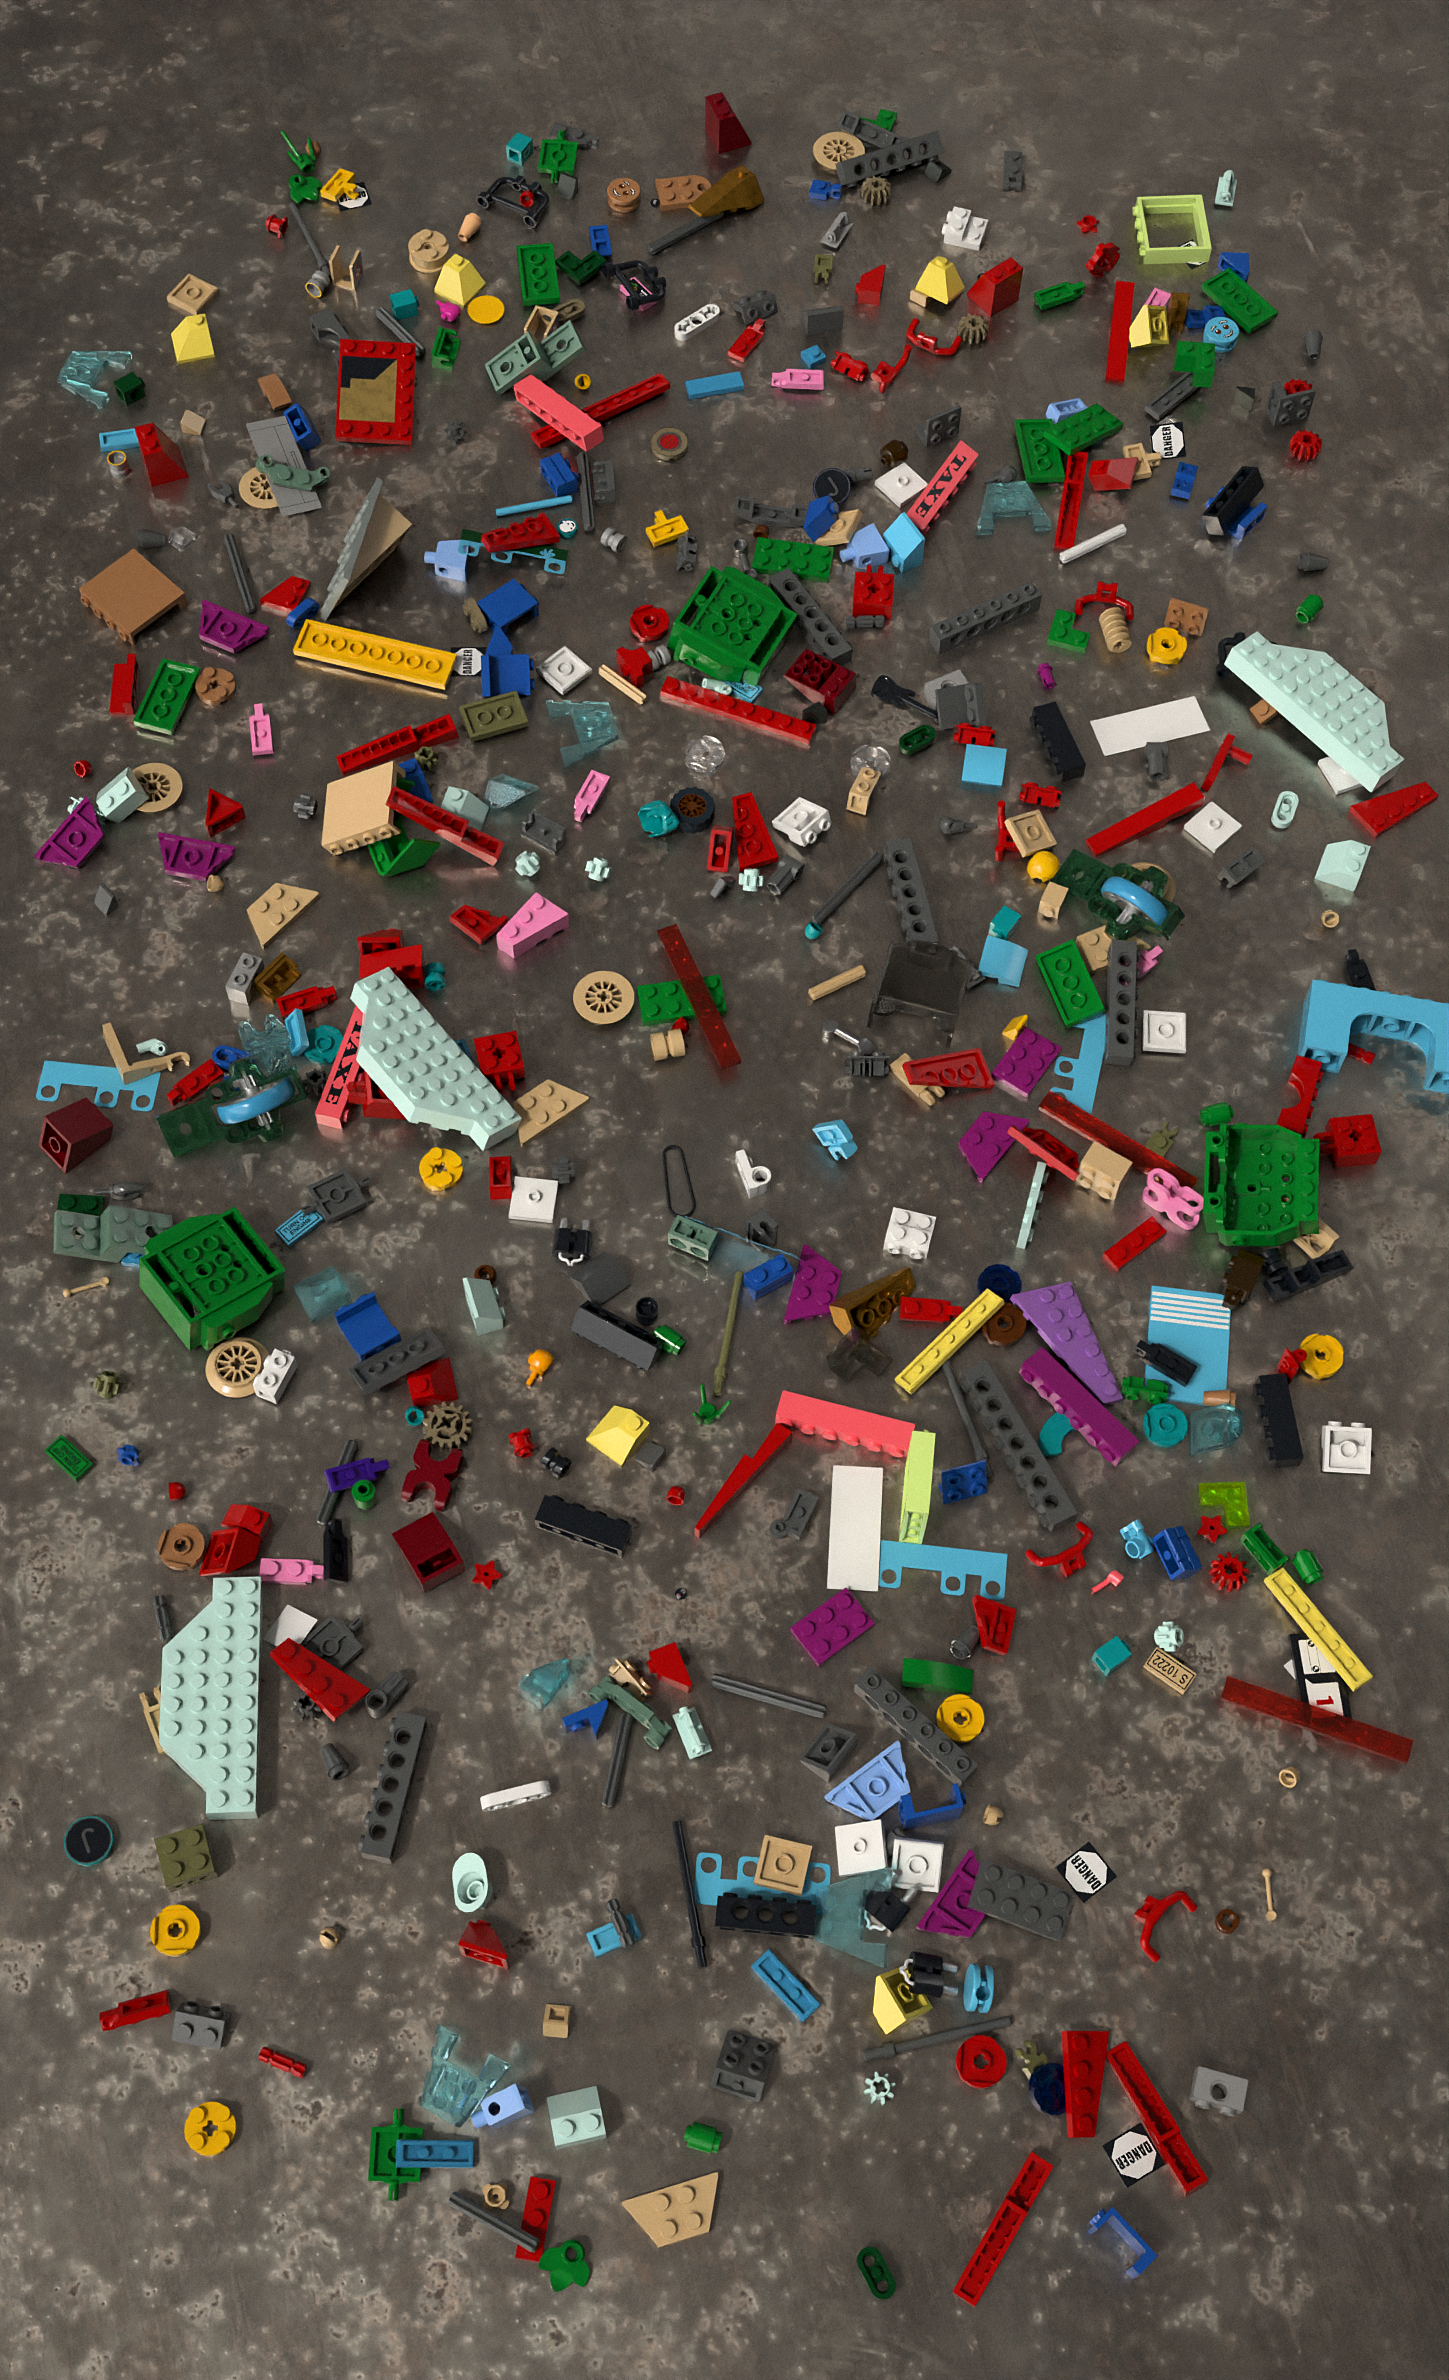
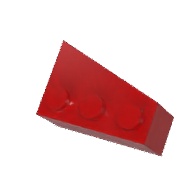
M422 944L360 955V980L389 967L407 988H425V960Z

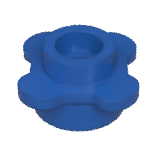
M124 1445L117 1449L116 1452L119 1454L118 1461L128 1466L139 1465L138 1456L140 1451L135 1446Z

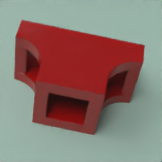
M624 647L617 649V663L622 674L625 677L627 676L638 689L643 687L644 677L652 673V659L643 647L636 650H628Z

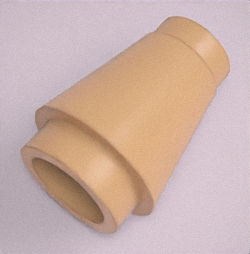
M474 213L465 216L458 234L462 241L466 242L481 228L482 220Z

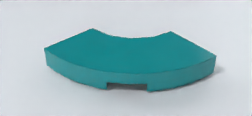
M1056 1412L1046 1421L1041 1429L1037 1445L1045 1458L1060 1456L1063 1438L1068 1433L1075 1431L1064 1414Z

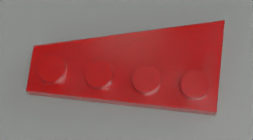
M752 792L732 797L739 872H743L745 868L753 869L778 862V854Z
M980 1048L907 1061L902 1065L909 1085L992 1089L995 1086Z
M287 1638L270 1652V1657L333 1722L337 1721L362 1701L371 1691L290 1638Z

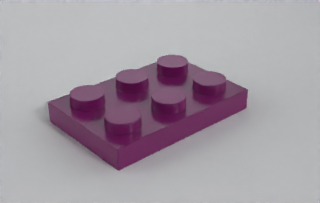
M1025 1027L992 1071L991 1076L1028 1098L1060 1054L1062 1048Z
M845 1587L790 1627V1631L817 1666L820 1667L873 1628L875 1623Z

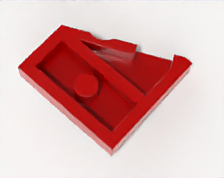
M291 576L260 599L261 606L290 613L304 601L311 583L309 580Z
M463 905L450 915V922L481 945L508 923V917L502 915L499 918L490 915V911L478 910L474 907Z
M979 1595L973 1596L972 1602L982 1648L1003 1656L1006 1655L1017 1610Z

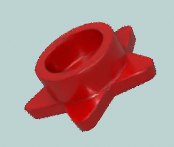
M1086 215L1082 218V221H1077L1076 225L1082 228L1083 234L1089 231L1097 233L1096 226L1100 221L1091 215Z
M1220 1515L1212 1519L1206 1516L1200 1517L1202 1527L1197 1531L1198 1535H1203L1211 1543H1215L1219 1535L1227 1534V1530L1221 1525Z
M493 1560L486 1565L477 1563L474 1565L477 1572L472 1580L474 1584L480 1583L490 1590L495 1580L502 1578V1574L495 1570V1562Z

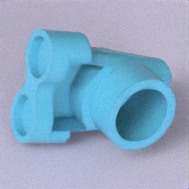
M1139 1519L1119 1531L1124 1540L1127 1539L1128 1541L1125 1545L1127 1554L1132 1558L1139 1557L1142 1559L1152 1553L1154 1549L1152 1547L1153 1541L1145 1534L1144 1526Z

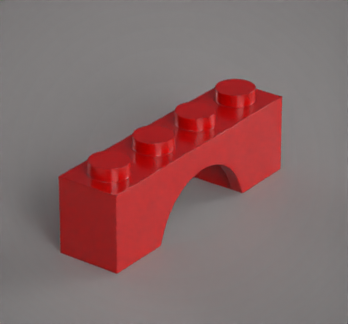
M1299 1055L1296 1056L1288 1083L1298 1092L1300 1103L1291 1108H1282L1276 1125L1301 1134L1302 1137L1306 1136L1309 1125L1305 1124L1306 1119L1311 1118L1314 1109L1310 1104L1311 1101L1316 1100L1319 1090L1315 1086L1316 1083L1320 1084L1324 1072L1320 1070L1322 1062Z

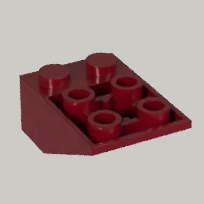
M808 649L803 651L784 674V678L813 703L819 701L827 712L833 715L838 712L856 690V673Z
M433 1512L392 1533L395 1542L424 1593L465 1571L463 1559Z

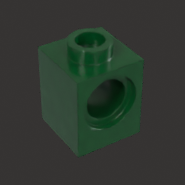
M133 371L113 382L117 396L126 406L146 396L144 390L146 385L143 379L137 377Z

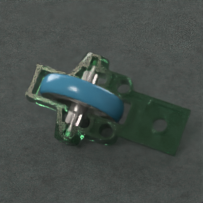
M1073 849L1050 881L1068 888V894L1088 903V909L1095 920L1106 925L1104 933L1111 940H1127L1142 929H1145L1168 941L1170 935L1185 917L1179 906L1163 899L1168 876L1154 866H1150L1144 872L1126 863H1118L1111 868ZM1078 872H1084L1081 878L1075 879V875Z
M250 1057L240 1058L228 1066L230 1075L215 1080L209 1085L205 1097L157 1116L156 1120L173 1157L223 1137L228 1142L234 1144L256 1135L262 1142H270L284 1134L280 1109L306 1099L309 1094L300 1078L297 1066L293 1065L265 1076ZM289 1075L292 1076V1078H293V1080H294V1083H295V1085H296V1087H297V1089H298V1091H299V1093L296 1094V1095H294V1094H295V1086H294V1083H293V1081L288 1077ZM239 1079L243 1089L234 1087L233 1081ZM219 1088L223 1095L219 1097L214 1096L211 1089ZM219 1104L217 1106V1113L224 1124L218 1122L211 1106ZM254 1117L257 1118L259 1126L254 1127L251 1125ZM181 1124H189L192 1131L189 1134H183L179 1128ZM236 1127L240 1130L241 1134L234 1136L230 1133L229 1129Z

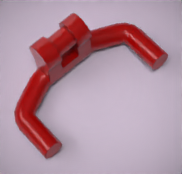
M913 318L907 329L906 336L915 346L937 355L951 356L956 353L963 341L961 337L956 336L950 348L938 347V338L927 336L922 331L919 332L918 336L914 334L920 321Z
M905 345L902 357L894 368L881 361L877 366V370L872 372L871 378L880 383L879 392L881 394L887 391L908 362L912 350L910 345Z
M1098 581L1096 594L1082 596L1076 600L1075 613L1076 615L1083 614V604L1091 602L1113 603L1125 608L1126 619L1131 621L1134 618V606L1131 602L1116 596L1118 583L1112 582L1107 584L1104 581Z
M1004 801L997 803L999 829L998 846L995 847V860L997 862L1003 861L1005 851L1020 852L1014 840L1013 842H1007V839L1013 838L1004 823L1006 821Z
M1079 1521L1076 1524V1528L1084 1536L1074 1546L1057 1555L1043 1558L1038 1556L1032 1549L1026 1551L1025 1556L1039 1567L1059 1564L1062 1574L1068 1577L1073 1574V1571L1081 1570L1087 1566L1082 1551L1094 1538V1532L1083 1521Z
M1175 1891L1162 1900L1148 1895L1144 1900L1145 1904L1142 1908L1137 1909L1134 1913V1917L1144 1924L1140 1937V1946L1152 1962H1157L1160 1959V1955L1150 1944L1152 1931L1168 1907L1178 1901H1181L1190 1912H1194L1198 1907L1185 1891Z

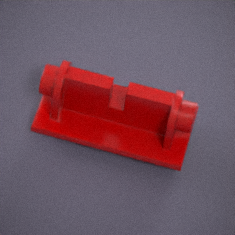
M835 351L837 358L836 360L833 359L830 364L834 370L845 374L847 369H850L847 376L857 382H863L866 378L865 374L870 375L865 362L861 360L855 361L851 359L852 357L849 354Z
M960 723V725L955 727V731L959 733H954L953 741H957L958 744H971L972 738H976L975 745L993 747L994 739L991 737H995L996 731L992 730L991 727L980 726V728H975L968 723Z
M1033 782L1022 784L1021 790H1025V792L1020 791L1019 800H1023V803L1036 805L1038 798H1042L1040 806L1059 807L1060 799H1057V797H1061L1062 791H1058L1057 787L1047 786L1042 788Z
M1288 1348L1285 1349L1277 1365V1370L1279 1374L1286 1373L1288 1384H1291L1294 1376L1300 1372V1367L1307 1358L1306 1351L1297 1349L1290 1352Z

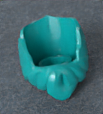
M654 800L645 804L637 813L643 830L653 833L649 837L668 834L675 830L680 823L676 814L668 807V804L661 800Z

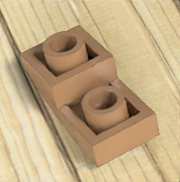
M276 373L258 378V383L264 396L268 397L274 411L292 404L284 385Z

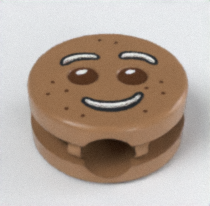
M618 178L609 184L607 189L608 204L613 210L620 213H628L639 207L641 203V188L635 180Z

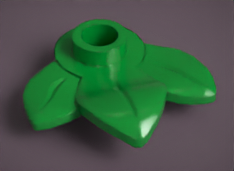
M295 174L289 178L288 182L291 189L290 196L296 203L299 204L303 198L318 201L319 193L317 189L323 186L318 179Z
M573 2239L565 2241L560 2247H552L546 2250L538 2263L539 2269L550 2271V2283L554 2292L566 2289L572 2281L584 2287L590 2272L587 2263L584 2261L585 2250L583 2245ZM570 2248H574L576 2251V2256L572 2259L567 2256V2251Z

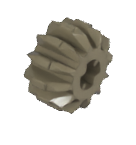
M873 175L872 178L867 177L861 188L862 199L865 200V203H871L872 206L874 204L878 206L881 203L886 204L891 197V183L888 182L887 178L882 179L881 176L875 177Z
M968 313L966 317L962 316L957 330L959 337L963 339V343L969 342L970 345L972 343L978 345L980 341L984 342L987 334H989L988 320L984 319L983 315L977 316L976 313L975 315Z

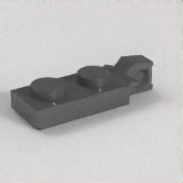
M559 123L555 124L550 133V140L558 138L559 130H561V134L562 130L566 132L564 140L578 142V149L582 150L584 147L598 149L600 145V136Z

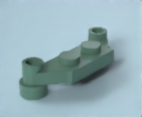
M263 455L256 462V469L260 473H266L271 478L272 484L311 492L312 487L324 485L329 480L330 471L326 467L318 468L316 471H309L276 464L270 455Z
M604 1677L597 1686H593L588 1692V1696L595 1703L609 1698L647 1727L649 1731L645 1734L644 1739L653 1748L659 1749L665 1742L664 1738L672 1729L670 1725L663 1720L659 1721L654 1715L652 1707L644 1701L639 1702L635 1699L634 1694L628 1688H621L619 1685H615L608 1677Z

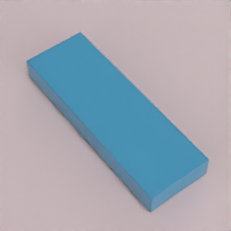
M740 371L688 380L685 381V387L689 400L741 391L744 390V383Z
M770 1949L751 1966L754 1972L802 2023L821 2006L819 2001Z
M398 2139L396 2141V2168L472 2169L474 2168V2141Z

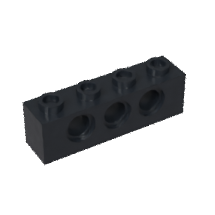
M724 1892L723 1896H718L715 1930L813 1939L817 1905H811L812 1901L797 1900V1903H788L786 1898L773 1897L772 1901L762 1900V1896L748 1895L747 1898H738L736 1893ZM737 1907H745L748 1910V1915L743 1919L737 1918L734 1914V1910ZM762 1909H769L773 1917L769 1921H763L759 1917V1912ZM788 1911H792L797 1915L798 1919L794 1923H787L783 1915Z

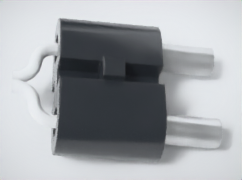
M561 1218L560 1228L556 1229L554 1234L552 1256L566 1261L568 1266H573L575 1262L589 1260L593 1241V1233L589 1231L590 1221L583 1220L582 1230L577 1229V1232H571V1229L568 1228V1219ZM569 1257H574V1260L570 1263Z
M893 1870L882 1883L877 1881L859 1904L865 1909L863 1916L867 1921L866 1927L870 1930L875 1928L883 1931L887 1928L894 1932L911 1910L908 1904L918 1893L911 1886L902 1899L894 1895L889 1888L899 1875ZM867 1912L884 1926L871 1925Z
M912 1951L904 1966L899 1968V1973L904 1975L905 1981L909 1984L910 1993L940 1998L942 1994L953 1996L958 1994V1987L944 1985L943 1975H941L942 1971L956 1973L957 1964L943 1962L941 1956ZM907 1967L908 1973L911 1974L910 1978H908V1974L904 1971Z

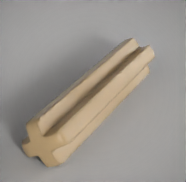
M604 664L599 668V675L637 703L643 705L647 701V694Z
M862 965L856 966L810 988L809 996L812 1000H816L865 977L866 970Z

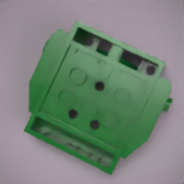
M711 566L674 621L667 648L675 652L673 660L676 662L682 660L685 664L695 667L716 680L740 683L742 680L756 687L792 632L798 614L786 608L770 587L738 569L725 567L723 571H720ZM697 608H699L693 623L690 627L687 626V623L689 622Z
M1220 1123V1132H1206L1203 1216L1206 1232L1218 1233L1219 1242L1226 1246H1278L1300 1237V1234H1319L1320 1140L1302 1139L1301 1134L1279 1125H1248L1247 1123L1228 1125L1227 1123ZM1214 1157H1219L1220 1184H1213ZM1285 1177L1290 1179L1288 1182L1282 1181ZM1251 1187L1256 1188L1254 1192L1248 1191ZM1283 1198L1289 1199L1288 1202H1282L1281 1200ZM1212 1200L1219 1201L1217 1205H1212Z
M235 1206L220 1215L211 1214L189 1217L149 1239L145 1245V1256L139 1258L140 1288L189 1351L200 1345L208 1351L214 1347V1343L233 1337L237 1331L257 1321L272 1301V1295L285 1288L286 1269Z

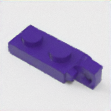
M368 1457L324 1471L330 1493H335L352 1488L360 1480L375 1481L380 1478L379 1473L387 1471L390 1466L387 1459L375 1463L374 1458L369 1459Z

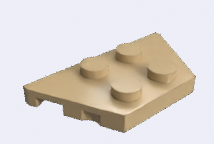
M275 883L247 909L248 916L262 949L267 948L320 898L317 891Z
M1115 922L1081 934L1076 939V946L1089 975L1107 969L1108 947L1112 939L1137 941L1138 950L1146 949L1149 952L1151 947L1124 928L1118 936L1114 935V931L1119 926Z
M547 1079L514 1101V1110L522 1118L518 1126L521 1146H526L590 1103L588 1096Z
M715 2172L622 2201L623 2207L659 2248L709 2233L718 2173Z

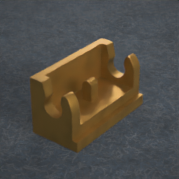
M1171 292L1167 311L1169 335L1172 334V327H1178L1179 334L1182 333L1190 293Z
M282 952L253 980L256 991L274 1004L276 999L280 998L302 976L301 972L297 969L298 965Z

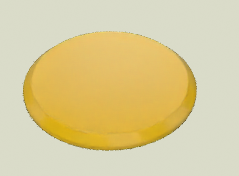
M479 296L468 305V315L470 318L481 324L494 323L504 314L502 301L494 296Z

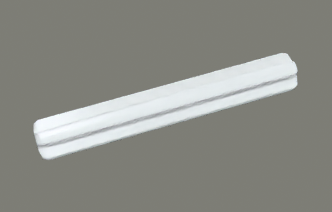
M1119 524L1061 552L1059 559L1062 563H1067L1125 535L1127 528L1124 524Z

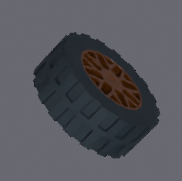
M687 787L686 789L679 790L678 793L673 795V799L671 798L670 808L680 821L677 827L678 830L695 834L696 832H703V830L709 828V825H712L715 817V803L710 794L705 792L704 789Z

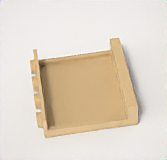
M391 761L328 783L321 846L331 854L339 855L343 852L400 834L401 831L393 825L394 810L386 806L385 803L392 787H396L397 778H405L406 771L396 762Z

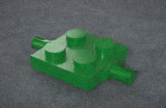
M561 130L558 131L557 139H542L538 173L551 174L550 182L553 184L554 180L555 184L558 183V176L561 172L574 176L578 142L564 140L566 135L564 130H562V134Z
M398 2108L393 2109V2124L386 2127L371 2128L368 2182H383L389 2185L387 2201L392 2202L399 2201V2185L421 2183V2168H396V2141L398 2139L423 2140L424 2133L423 2128H411L403 2125L404 2109L399 2108V2118Z

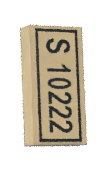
M1156 1647L1143 1666L1147 1671L1182 1695L1197 1675L1158 1647Z

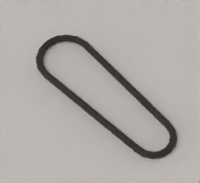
M670 1145L667 1146L662 1152L668 1209L673 1216L677 1217V1215H679L676 1214L671 1208L665 1156L666 1151L668 1149L675 1148L678 1149L681 1154L687 1178V1183L693 1203L691 1211L688 1214L680 1216L689 1217L691 1214L694 1213L696 1209V1202L685 1161V1156L683 1150L679 1146Z

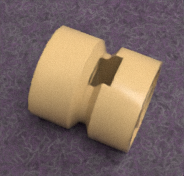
M680 1028L668 1031L667 1035L663 1032L650 1034L655 1061L667 1059L669 1054L673 1057L685 1056L684 1041Z

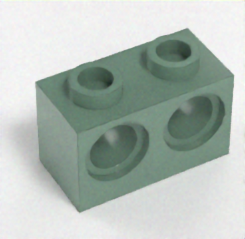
M677 1215L668 1232L669 1245L706 1261H709L718 1243L717 1231L680 1215Z

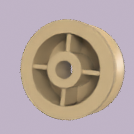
M423 229L409 240V260L414 269L426 274L442 271L444 264L450 259L448 252L449 243L443 234Z

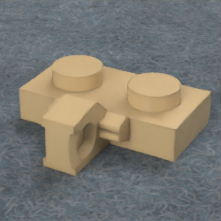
M1142 443L1123 447L1125 458L1138 457L1133 480L1151 477V469L1161 465L1162 458L1160 452L1145 453Z

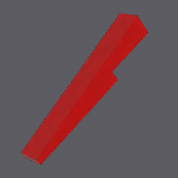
M1116 281L1105 380L1124 382L1135 282Z
M1079 451L1071 456L1068 455L1054 544L1056 549L1067 550L1074 547L1088 457L1087 452Z
M447 714L414 729L409 725L338 755L336 758L343 775L419 751L422 746L432 747L460 737L450 714Z
M1193 782L1086 839V844L1095 857H1098L1166 827L1168 821L1202 807L1205 797Z
M393 786L385 803L386 806L492 866L495 865L505 842L468 826V820Z
M776 1423L753 1458L744 1454L695 1526V1536L700 1538L792 1440V1431Z
M1125 2041L1106 2052L1107 2061L1184 2197L1206 2186L1208 2183L1207 2176L1181 2136L1179 2126L1128 2043Z
M1032 2151L952 2291L974 2307L1054 2167Z

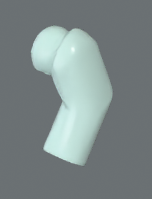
M703 679L702 687L705 689H712L727 696L732 693V687L723 681Z
M155 1038L136 1044L139 1054L150 1051L162 1056L168 1051V1046Z

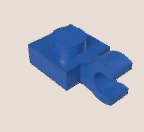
M813 179L809 198L827 200L828 197L840 199L842 185L833 184L831 186V182Z

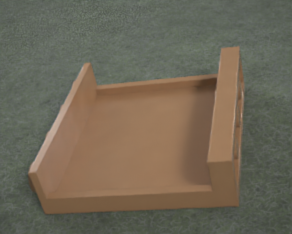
M134 548L79 588L82 603L86 607H91L98 618H103L112 630H117L124 641L128 640L132 645L136 644L134 636L172 607L177 605L183 609L188 605L185 592Z

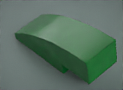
M903 1659L902 1687L924 1688V1691L972 1695L973 1670L935 1661Z

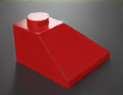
M1138 457L1092 461L1088 476L1094 491L1131 489Z
M380 930L357 937L360 955L403 948V930Z
M449 1357L430 1361L420 1366L416 1371L406 1374L413 1406L424 1408L442 1404V1402L459 1400Z
M240 1527L213 1531L199 1575L210 1576L230 1573L254 1561L259 1552L261 1538Z
M477 1920L476 1923L469 1921L458 1943L461 1954L509 1970L510 1962L508 1955L496 1932L490 1927L491 1924L483 1920Z

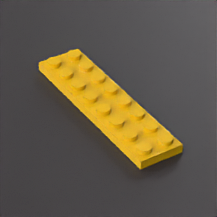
M308 619L305 620L293 648L294 655L443 690L447 687L457 661V654Z

